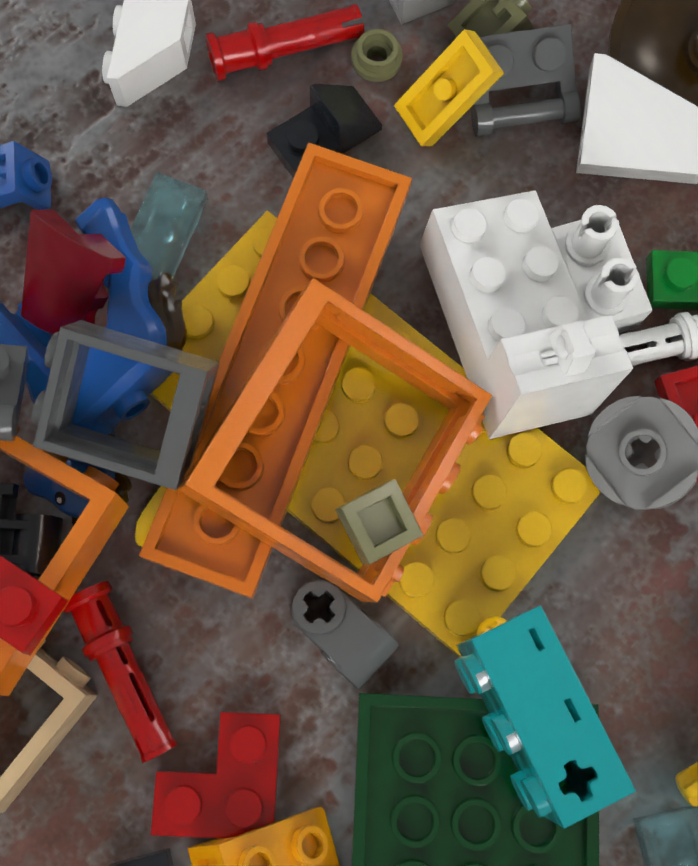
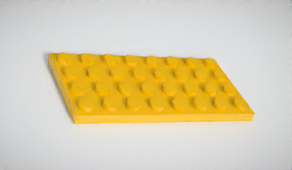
M268 210L182 300L183 318L187 328V339L182 351L219 361L277 220V217ZM370 293L364 308L366 313L467 378L463 367ZM350 345L287 511L353 568L359 571L362 562L335 509L393 479L397 481L403 493L449 409ZM174 372L150 394L170 412L180 374ZM482 421L480 426L484 429L472 444H465L456 460V463L461 466L456 480L447 492L442 495L437 494L428 513L433 515L428 531L419 543L409 545L399 564L404 567L400 582H394L386 595L459 658L462 656L456 645L476 636L479 625L485 619L502 616L601 493L591 480L586 466L538 428L489 439Z

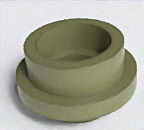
M369 30L362 34L353 45L351 52L352 66L359 76L368 81L382 82L389 80L398 73L402 65V48L396 38L386 30ZM372 56H380L384 58V60L373 61L369 58Z

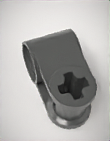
M315 580L308 582L299 588L292 599L290 611L292 620L298 629L322 651L321 654L358 690L399 647L396 640L365 611L360 610L338 587L328 581ZM309 594L312 598L317 599L324 594L330 599L331 603L327 606L326 610L332 617L327 623L321 618L314 620L312 623L305 619L303 615L308 609L306 602L303 600L305 596Z

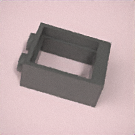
M82 320L62 326L59 332H55L52 335L45 353V366L51 370L46 391L43 390L38 395L32 410L31 423L37 426L33 447L177 490L192 469L220 362ZM90 347L180 374L161 451L72 424Z

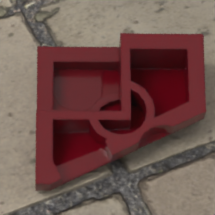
M54 209L31 210L21 316L32 325L51 334L59 332L62 326L80 320L95 324L96 312L98 309H103L109 298L103 281L107 274L122 273L126 257L102 234H78Z

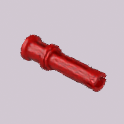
M355 3L349 7L264 28L262 23L257 24L254 21L248 23L247 29L224 36H216L213 32L206 33L205 42L215 78L218 82L226 79V74L250 67H257L259 71L266 70L268 66L272 65V59L355 38L359 39L364 34V23L342 27V23L362 18L361 11Z
M103 581L73 594L63 612L71 613L85 643L81 649L84 657H88L90 662L97 661L116 702V706L141 756L140 760L143 764L174 748L178 743L176 739L174 740L153 692L129 643L134 641L132 637L134 632L131 626L123 625L109 596L113 588L109 581Z

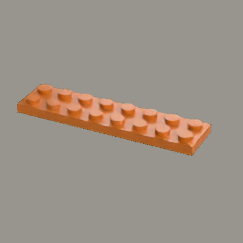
M308 142L218 361L220 364L193 465L298 296L313 278L364 311L410 191L411 177ZM314 322L216 482V487L279 526H282L350 348L349 344ZM166 488L139 556L172 570L254 599L273 547L179 491V488L177 490Z

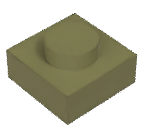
M395 479L387 481L335 509L363 565H370L424 536Z

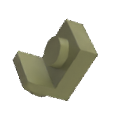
M471 0L447 26L456 37L464 29L475 31L479 37L531 30L534 27L526 14L532 7L527 0Z

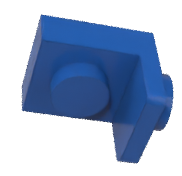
M15 141L0 145V208L23 202L37 210L50 209L52 174L49 161Z

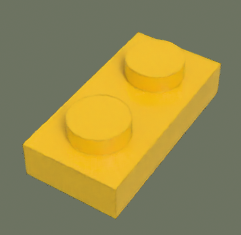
M464 29L394 104V107L421 146H433L485 94L504 72L477 33Z

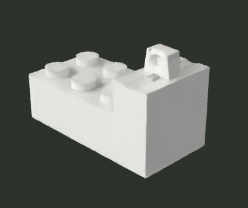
M536 190L432 210L419 246L466 377L492 395L482 413L485 415L483 424L488 438L493 439L592 415L631 372L633 366L627 351L621 343L612 315L588 320Z

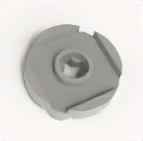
M626 397L606 407L592 423L588 434L589 440L586 445V468L595 486L610 500L635 510L661 509L683 498L695 485L698 478V428L691 416L679 405L662 398ZM638 438L645 444L655 440L660 446L654 453L657 462L650 468L643 463L634 467L628 460L634 454L631 443Z

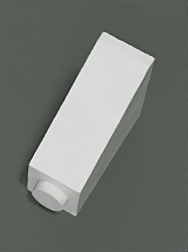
M594 53L589 67L576 173L698 184V107L606 54Z

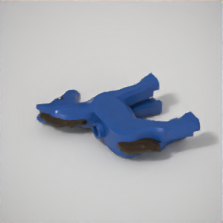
M104 197L95 200L75 219L76 226L83 234H102L126 257L122 273L107 274L103 281L104 286L108 288L109 295L107 327L105 328L182 351L187 339V328L183 318L182 301L175 300L178 283L172 281V275L169 273H162L157 279L152 280L151 265L139 252L126 214L120 211L113 199ZM0 302V344L28 347L29 365L25 384L27 385L31 400L35 404L38 395L43 390L46 391L51 369L45 366V353L53 334L37 328L21 316L22 302L17 305L18 310L15 314L10 313L4 304ZM90 347L72 424L116 437L114 428L120 420H130L143 412L150 404L147 396L158 388L173 372ZM72 458L67 460L65 464L81 473H84L88 466H92L116 480L119 485L114 492L128 503L127 491L131 490L132 485L126 475ZM30 467L24 472L23 480L28 492L48 500L61 512L72 517V524L74 526L89 501Z

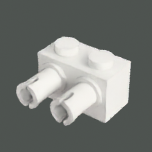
M594 205L584 212L581 220L551 228L588 320L612 315L619 333L638 328L651 313L652 307L614 210L607 206Z

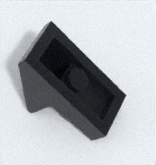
M313 84L310 86V107L267 132V143L294 179L308 142L344 154L381 131L382 124L353 86Z

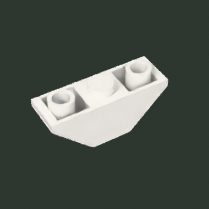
M124 0L123 5H116L113 14V34L116 38L113 51L105 52L102 76L104 83L110 85L117 106L128 107L187 69L196 26L191 0Z

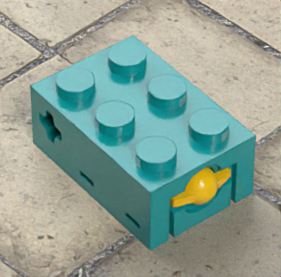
M541 605L508 620L497 616L489 617L479 625L476 636L456 645L462 656L454 660L457 672L470 694L477 692V694L481 695L490 713L482 717V722L497 751L505 750L511 756L518 772L510 775V778L527 811L533 809L539 818L544 816L565 829L636 792ZM566 763H568L569 770L567 771L564 768V765ZM564 781L565 785L560 788L559 782Z

